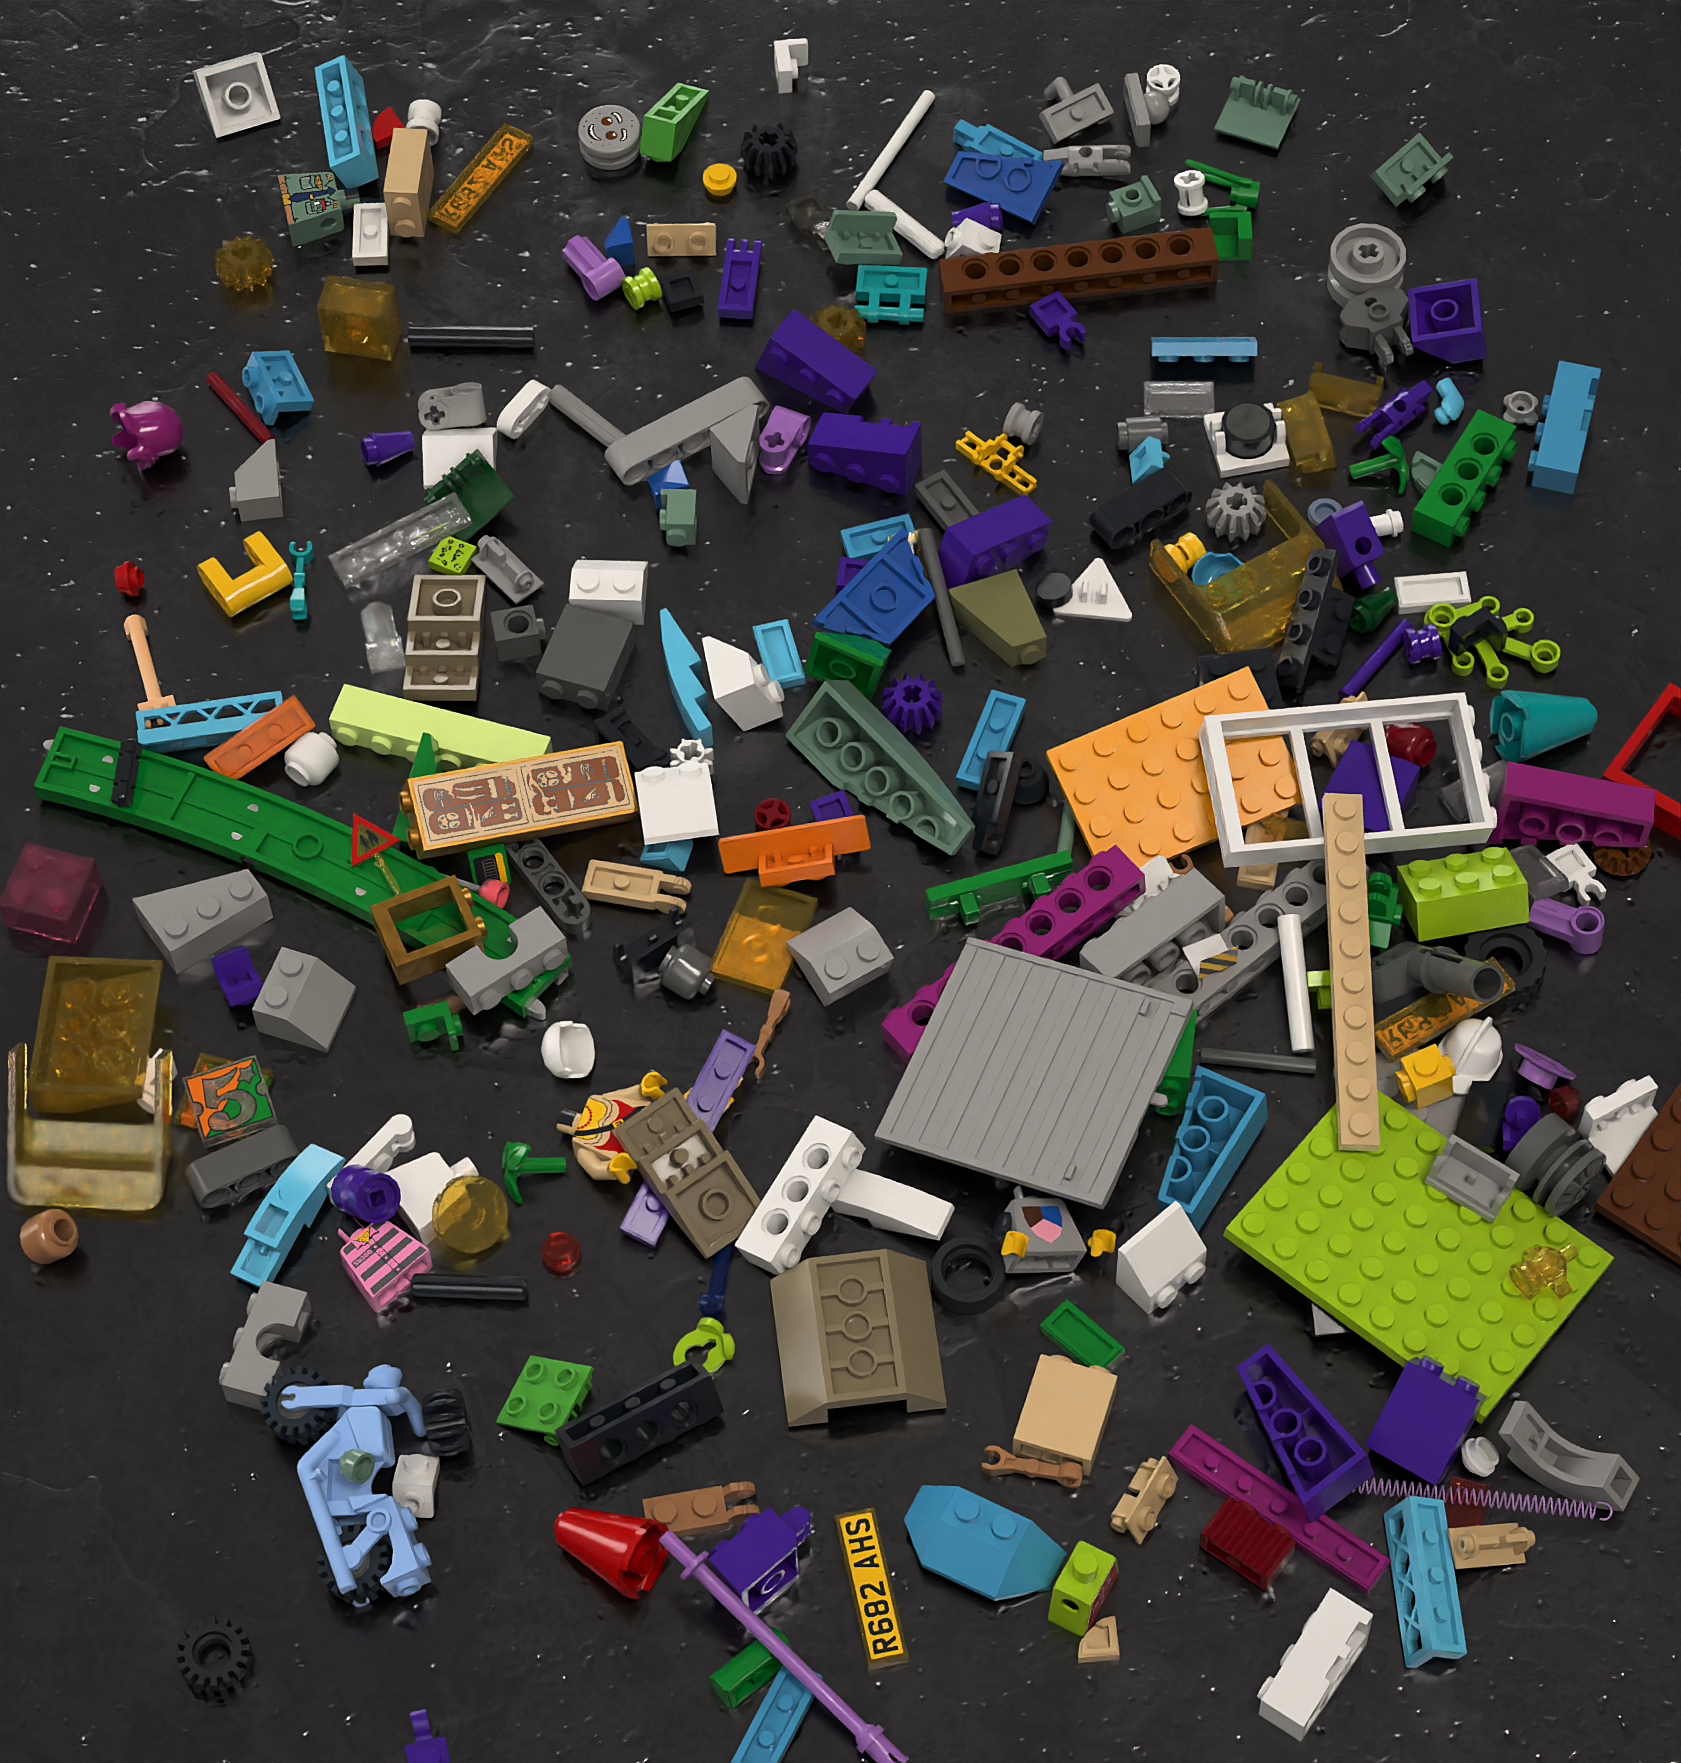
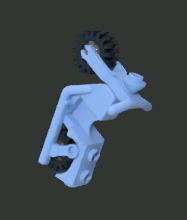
M387 1364L373 1368L363 1382L365 1389H354L346 1385H330L316 1370L310 1368L308 1371L304 1366H297L296 1372L291 1367L285 1368L286 1376L284 1377L276 1373L272 1376L276 1381L274 1386L266 1383L264 1387L268 1396L261 1395L260 1403L265 1407L260 1409L262 1416L266 1419L265 1422L281 1439L285 1438L289 1443L295 1444L296 1440H298L302 1445L309 1444L308 1437H312L314 1441H317L298 1461L297 1473L322 1540L320 1548L325 1552L324 1555H317V1562L321 1565V1567L317 1568L318 1575L323 1578L321 1581L339 1599L342 1598L345 1602L353 1603L355 1607L365 1606L370 1602V1599L374 1601L379 1598L376 1591L380 1588L384 1592L388 1591L395 1598L414 1594L421 1589L422 1585L431 1582L427 1566L432 1565L425 1545L422 1542L417 1543L413 1531L418 1529L416 1518L409 1506L403 1508L399 1502L387 1494L373 1495L371 1487L379 1469L390 1468L395 1463L392 1428L390 1420L386 1416H397L406 1412L415 1435L418 1437L426 1436L421 1404L407 1388L399 1387L402 1379L401 1369ZM337 1421L336 1424H335L332 1428H331V1427L329 1426V1424L327 1423V1422ZM321 1429L326 1432L322 1437L318 1433ZM351 1449H360L373 1455L375 1467L371 1477L365 1483L356 1484L341 1475L339 1459L344 1452Z

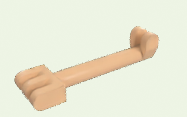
M140 615L127 617L124 622L127 639L132 640L148 699L147 702L138 704L139 711L176 706L173 695L166 697L161 695L146 636L149 633L145 619ZM177 716L170 717V718H171L172 720H175V719L177 718ZM157 719L158 726L166 724L162 719ZM145 720L146 729L151 728V720Z

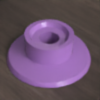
M1515 1043V1050L1524 1057L1518 1073L1528 1080L1552 1090L1558 1077L1571 1080L1577 1077L1572 1071L1553 1059L1529 1047Z

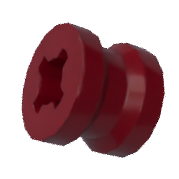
M769 798L761 801L756 806L754 812L755 832L792 826L790 807L785 801L778 798ZM778 821L777 825L772 826L774 822Z

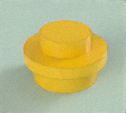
M727 164L711 165L703 173L704 186L711 194L716 196L729 194L737 182L735 170Z

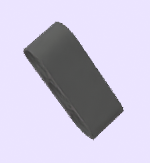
M276 1125L192 1162L186 1168L185 1176L199 1205L202 1208H213L279 1179L289 1165L300 1155V1152L289 1129L284 1125Z

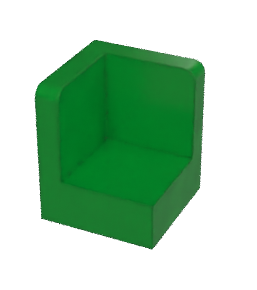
M1251 211L1210 213L1209 227L1212 228L1219 261L1251 260Z

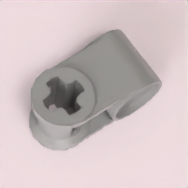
M469 382L452 387L430 389L422 393L418 399L420 422L429 430L475 426L487 420L482 385L479 383ZM437 406L438 413L431 414L430 407Z

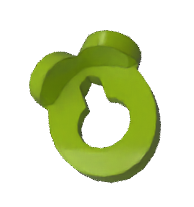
M704 1317L700 1319L696 1330L685 1335L676 1345L673 1354L674 1365L677 1366L686 1361L685 1354L688 1349L695 1346L703 1347L708 1342L716 1343V1346L708 1352L706 1362L702 1364L712 1375L719 1370L725 1360L733 1359L735 1353L734 1340L730 1333H724V1328L720 1322L713 1318Z

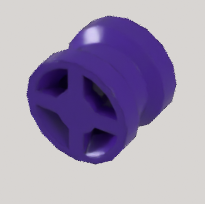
M1433 623L1424 625L1420 630L1413 628L1403 630V646L1410 664L1420 663L1421 659L1426 657L1431 660L1441 658L1440 637Z

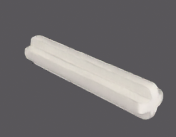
M872 190L865 196L864 205L870 211L895 212L897 221L894 230L929 258L935 260L943 254L944 243L878 190Z

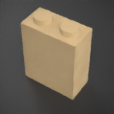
M394 128L383 190L390 235L402 237H424L434 178L428 129Z
M1041 1354L1013 1437V1455L1027 1459L1034 1458L1039 1462L1060 1465L1063 1462H1074L1081 1465L1082 1475L1090 1477L1116 1395L1118 1376L1111 1374L1109 1370L1100 1366L1085 1367L1073 1363L1065 1356L1052 1355L1050 1357Z

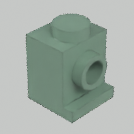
M1147 175L1142 176L1140 182L1109 192V203H1106V212L1109 220L1112 223H1117L1122 234L1160 221L1161 198Z
M661 489L660 530H666L667 545L676 547L696 545L698 519L697 490Z

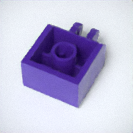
M799 1505L798 1507L790 1508V1511L785 1512L781 1517L770 1507L760 1515L758 1513L752 1514L741 1525L740 1532L730 1541L728 1539L722 1540L712 1549L708 1559L709 1569L756 1614L799 1576L798 1546L805 1541V1538H808V1535H811L810 1512L804 1506L800 1507Z

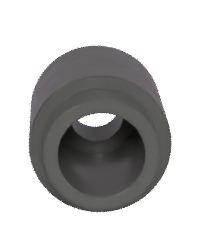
M1160 416L1125 418V422H1117L1118 450H1127V453H1132L1148 436L1160 439L1161 450L1162 444L1168 443L1167 422H1161Z

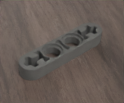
M539 838L521 841L523 847L520 850L517 842L504 844L506 857L565 932L578 934L589 928L592 922V915L588 901ZM531 856H538L544 860L543 865L536 869H529L523 863ZM551 882H559L564 885L563 891L557 895L547 894L544 892V888ZM568 901L574 913H581L579 919H576L574 916L568 917V910L565 905Z

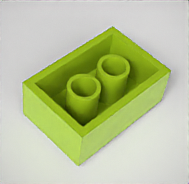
M1489 847L1481 852L1470 854L1456 853L1442 859L1430 861L1416 860L1408 865L1397 866L1398 884H1400L1398 892L1399 904H1404L1402 912L1419 942L1529 922L1528 883L1507 847Z

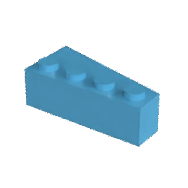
M1197 1065L1194 1074L1191 1093L1189 1092L1184 1117L1181 1126L1179 1125L1175 1137V1147L1172 1156L1169 1158L1157 1198L1159 1214L1174 1201H1177L1182 1206L1197 1233L1268 1120L1265 1093Z

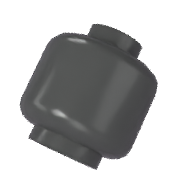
M688 943L680 945L679 948L673 945L657 970L662 973L661 984L686 1000L692 999L698 992L705 995L716 978L715 975L710 973L713 968V959Z

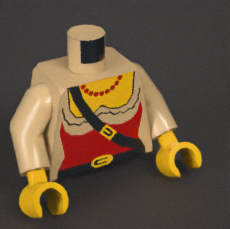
M648 1073L640 1084L602 1095L590 1096L582 1114L562 1109L557 1122V1131L573 1135L574 1156L594 1180L619 1179L623 1184L630 1182L633 1172L638 1166L624 1151L611 1130L651 1104L652 1102H649L651 1098L656 1100L665 1094L659 1087L666 1085L668 1081L659 1073Z

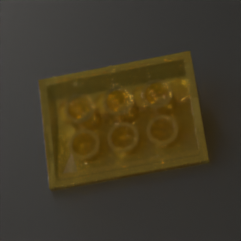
M49 956L27 1092L34 1111L75 1113L143 1098L163 970L162 960Z

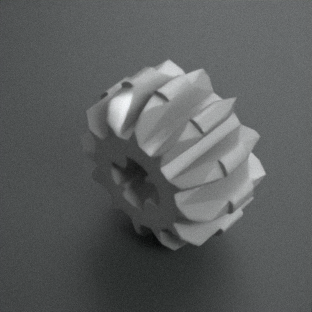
M1240 481L1236 487H1232L1226 482L1222 490L1214 488L1211 493V499H1208L1205 512L1207 513L1208 528H1215L1217 538L1226 534L1230 542L1237 536L1246 542L1249 533L1258 535L1261 524L1266 520V510L1263 495H1256L1255 486L1245 489Z

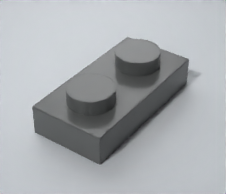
M945 469L914 485L916 496L944 531L951 525L980 514Z

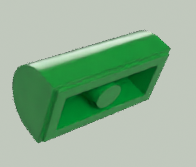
M776 1627L770 1628L791 1649L790 1642L784 1634ZM756 1639L709 1676L708 1680L716 1694L731 1710L778 1674L782 1663Z

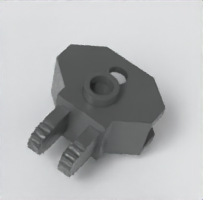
M1379 286L1349 299L1340 314V321L1344 325L1340 331V339L1344 345L1350 348L1368 350L1371 355L1376 353L1385 365L1394 362L1391 346L1396 345L1405 357L1413 354L1411 340L1403 330L1408 322V297L1402 289ZM1367 301H1375L1370 307L1365 305Z

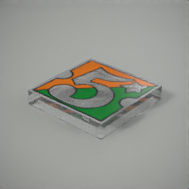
M256 1055L182 1078L204 1148L278 1125Z

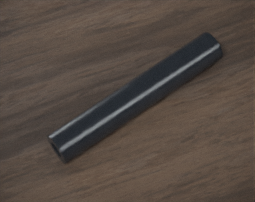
M409 326L408 343L409 346L534 348L535 331L534 327Z

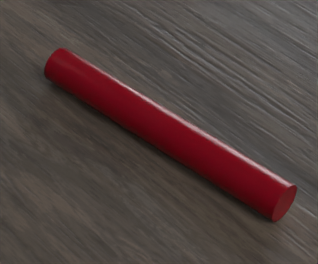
M216 371L210 372L206 377V382L260 442L264 444L267 440L275 439L276 442V437Z

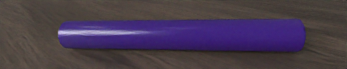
M1401 619L1338 691L1341 699L1348 698L1350 695L1354 696L1403 640V630L1413 628L1408 620Z

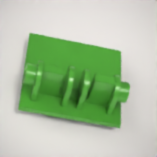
M530 1355L496 1423L545 1433L544 1440L551 1445L558 1446L559 1441L554 1430L577 1418L575 1411L581 1410L583 1400L588 1391L593 1387L591 1373L594 1368Z

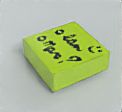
M445 534L428 560L429 568L446 575H464L472 563L471 558L478 554L477 547Z

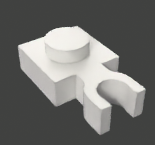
M1577 843L1566 845L1544 857L1542 865L1563 892L1574 888L1577 892V899L1582 906H1589L1591 900L1586 892H1594L1599 900L1605 898L1607 890L1598 880L1592 879L1597 868Z

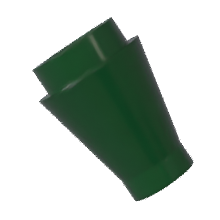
M1384 587L1377 592L1356 599L1349 620L1350 627L1359 633L1373 631L1387 613L1398 604V597L1394 590L1390 587Z

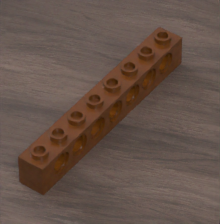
M1191 228L1183 231L1157 232L1141 236H1123L1116 239L1089 240L1082 243L1056 244L1048 247L1022 248L1015 251L988 252L981 255L954 256L947 259H939V285L944 312L953 313L1035 303L1056 291H1059L1065 299L1217 281L1219 259L1212 228Z

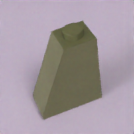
M1017 569L948 589L954 618L1011 667L1021 664H1032L1040 658L1046 657L1047 636Z

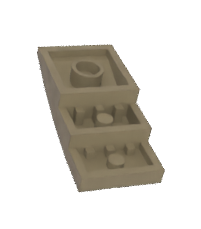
M414 575L407 620L409 632L405 652L406 671L403 684V697L405 700H477L484 629L486 575Z
M678 1087L671 1089L611 1130L624 1151L637 1164V1170L654 1194L705 1259L741 1235L760 1205L761 1200L729 1151H723L703 1118L698 1119Z

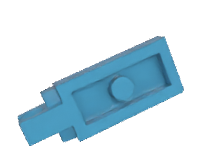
M961 119L953 128V141L961 145L966 152L996 154L1000 157L1010 158L1028 157L1043 161L1042 152L989 124L985 127L979 126L977 128Z

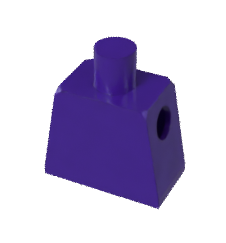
M1362 500L1332 513L1312 530L1322 549H1336L1341 552L1336 573L1340 578L1354 573L1362 591L1382 581L1373 562L1384 555V549Z

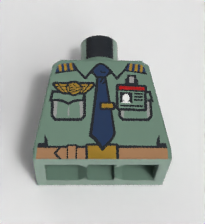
M331 172L278 175L293 246L342 231L345 228L342 211L353 209L354 204H360L357 187L337 190L334 174Z

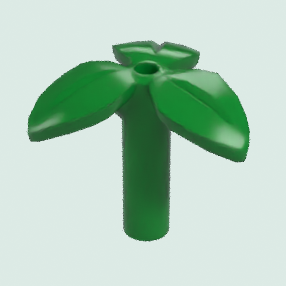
M1389 436L1381 442L1390 452L1389 454L1349 466L1353 479L1388 468L1396 469L1400 475L1398 494L1404 492L1408 483L1409 467L1406 462L1405 452L1399 439L1394 436Z
M507 1141L502 1153V1169H505L503 1175L505 1187L513 1200L518 1204L523 1203L516 1183L517 1177L520 1174L565 1173V1157L527 1158L531 1151L530 1145Z

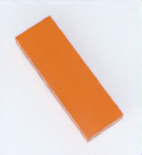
M294 694L204 756V760L212 771L238 780L316 726V723Z

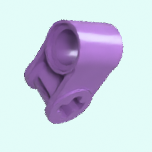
M778 405L775 406L767 425L759 437V447L762 450L759 456V465L763 471L775 475L781 474L789 468L798 449L803 445L808 436L811 426L810 416Z

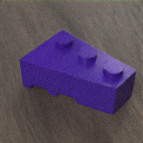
M794 308L772 334L754 367L843 414H848L870 386L878 372Z
M823 412L807 443L808 465L822 472H832L847 477L853 482H863L878 487L887 493L907 496L922 465V422L912 421L909 427L893 425L892 419L882 418L880 423L863 422V416Z
M1024 494L947 527L938 550L947 591L954 587L1007 572L1033 553L1042 549L1048 540L1047 535L1052 520Z

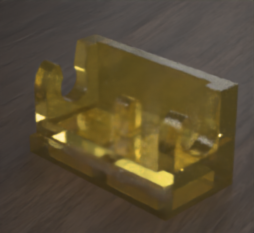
M1315 362L1314 374L1311 373L1309 380L1307 404L1361 417H1367L1379 407L1384 389V377L1377 376L1376 385L1322 373L1323 363Z
M1308 393L1277 403V407L1281 409V419L1285 422L1286 434L1296 464H1303L1300 466L1302 473L1315 472L1328 467L1330 469L1337 467L1334 450L1315 393Z

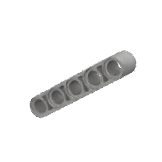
M741 377L618 439L607 448L604 457L623 484L633 485L652 476L671 462L678 459L681 461L710 446L709 428L750 405H758L760 420L768 412L770 404L751 378Z

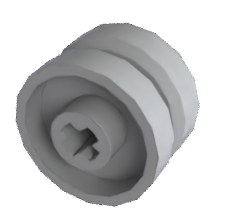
M1364 223L1347 227L1336 235L1330 248L1327 274V289L1333 300L1344 308L1349 299L1379 286L1402 289L1403 273L1406 264V248L1401 238L1389 228L1377 224ZM1367 301L1365 305L1370 307L1375 301Z

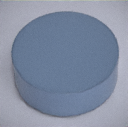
M1328 498L1314 501L1308 508V526L1313 530L1329 515L1341 510V505L1335 500Z

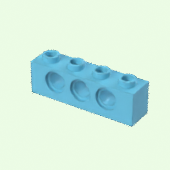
M342 55L315 67L329 165L331 170L348 189L359 187L379 178L363 78L346 56Z

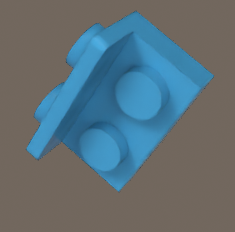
M289 350L251 353L248 363L242 371V380L245 387L248 388L255 402V408L261 414L265 425H274L279 412L311 410L314 399Z

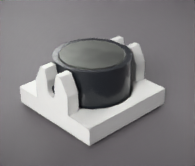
M1240 401L1232 404L1224 412L1204 415V427L1220 478L1289 466L1290 457L1285 444V422L1281 420V409H1274L1272 403L1261 404L1255 401Z

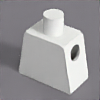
M432 1152L384 1173L390 1175L400 1188L401 1201L396 1212L416 1239L425 1246L468 1209L469 1201L464 1186L479 1177L476 1167L468 1157H465L449 1168L437 1152Z

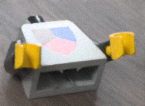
M1019 1185L1014 1189L1015 1199L1009 1203L1003 1213L997 1216L989 1237L991 1244L1001 1250L1005 1264V1273L1073 1272L1086 1251H1090V1254L1094 1257L1100 1256L1102 1251L1112 1254L1114 1253L1116 1234L1112 1231L1099 1229L1093 1232L1085 1229L1069 1213L1063 1200L1059 1198H1039L1037 1189L1024 1185Z

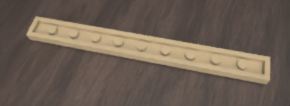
M1325 793L1322 798L1338 1150L1378 1151L1380 1147L1362 794Z

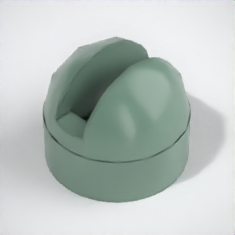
M351 1449L344 1452L339 1459L341 1475L356 1484L365 1483L371 1477L375 1467L373 1455L360 1449Z

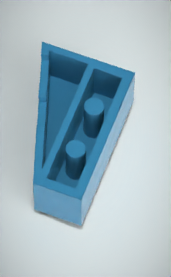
M1559 360L1552 394H1545L1541 415L1546 416L1545 423L1538 422L1534 443L1540 444L1539 451L1532 450L1527 471L1534 472L1531 486L1574 494L1599 383L1600 368Z

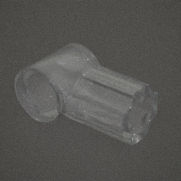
M381 602L368 604L360 612L364 635H366L367 640L365 648L371 674L405 668L404 650L401 637L397 636L391 605H385Z

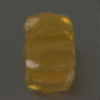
M249 233L245 238L240 239L235 234L234 241L223 240L222 248L216 250V273L219 275V278H222V282L226 287L234 285L237 292L243 287H248L253 291L255 284L265 286L266 277L272 276V252L269 250V247H266V243L262 238L254 240Z
M830 302L827 310L818 307L816 316L810 317L811 322L854 354H857L859 347H864L866 341V322L864 318L860 317L857 308L848 310L846 303L841 307H835Z

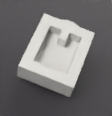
M805 38L774 41V64L779 94L792 93V79L798 78L797 66L808 65V42Z

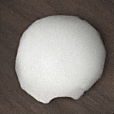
M560 1021L548 1027L541 1046L545 1066L555 1076L560 1078L586 1077L593 1068L595 1058L594 1040L589 1028L585 1024L573 1023V1021Z

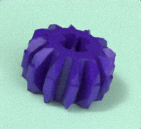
M906 672L903 676V681L892 678L890 688H884L882 693L883 704L881 705L882 714L895 727L900 726V731L903 735L908 729H914V732L919 736L921 727L932 730L935 720H940L942 716L941 704H943V695L941 691L937 690L934 680L924 682L922 673L916 679H911Z

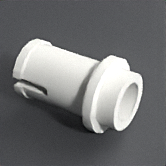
M1388 509L1386 514L1370 517L1378 537L1389 534L1392 537H1396L1398 532H1403V522L1399 511L1393 512L1391 509Z

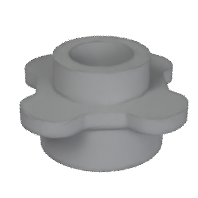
M1517 391L1504 397L1503 404L1506 406V412L1503 414L1504 421L1511 424L1526 423L1527 425L1537 423L1538 415L1535 413V408L1538 406V399L1525 391Z

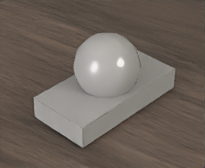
M1138 73L1126 74L1124 78V101L1135 144L1138 148L1150 146L1151 124L1161 123L1168 117L1170 104L1166 96L1160 92L1150 91L1143 94Z

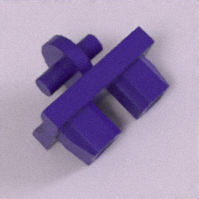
M1518 1096L1506 1104L1501 1120L1503 1150H1509V1154L1528 1130L1541 1120L1540 1106L1532 1098Z

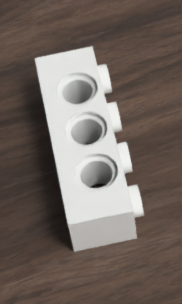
M815 1115L734 1245L748 1262L776 1275L797 1265L801 1252L809 1239L819 1230L822 1218L832 1202L836 1201L840 1196L842 1186L852 1170L857 1168L861 1162L862 1154L866 1148L855 1134L846 1128Z

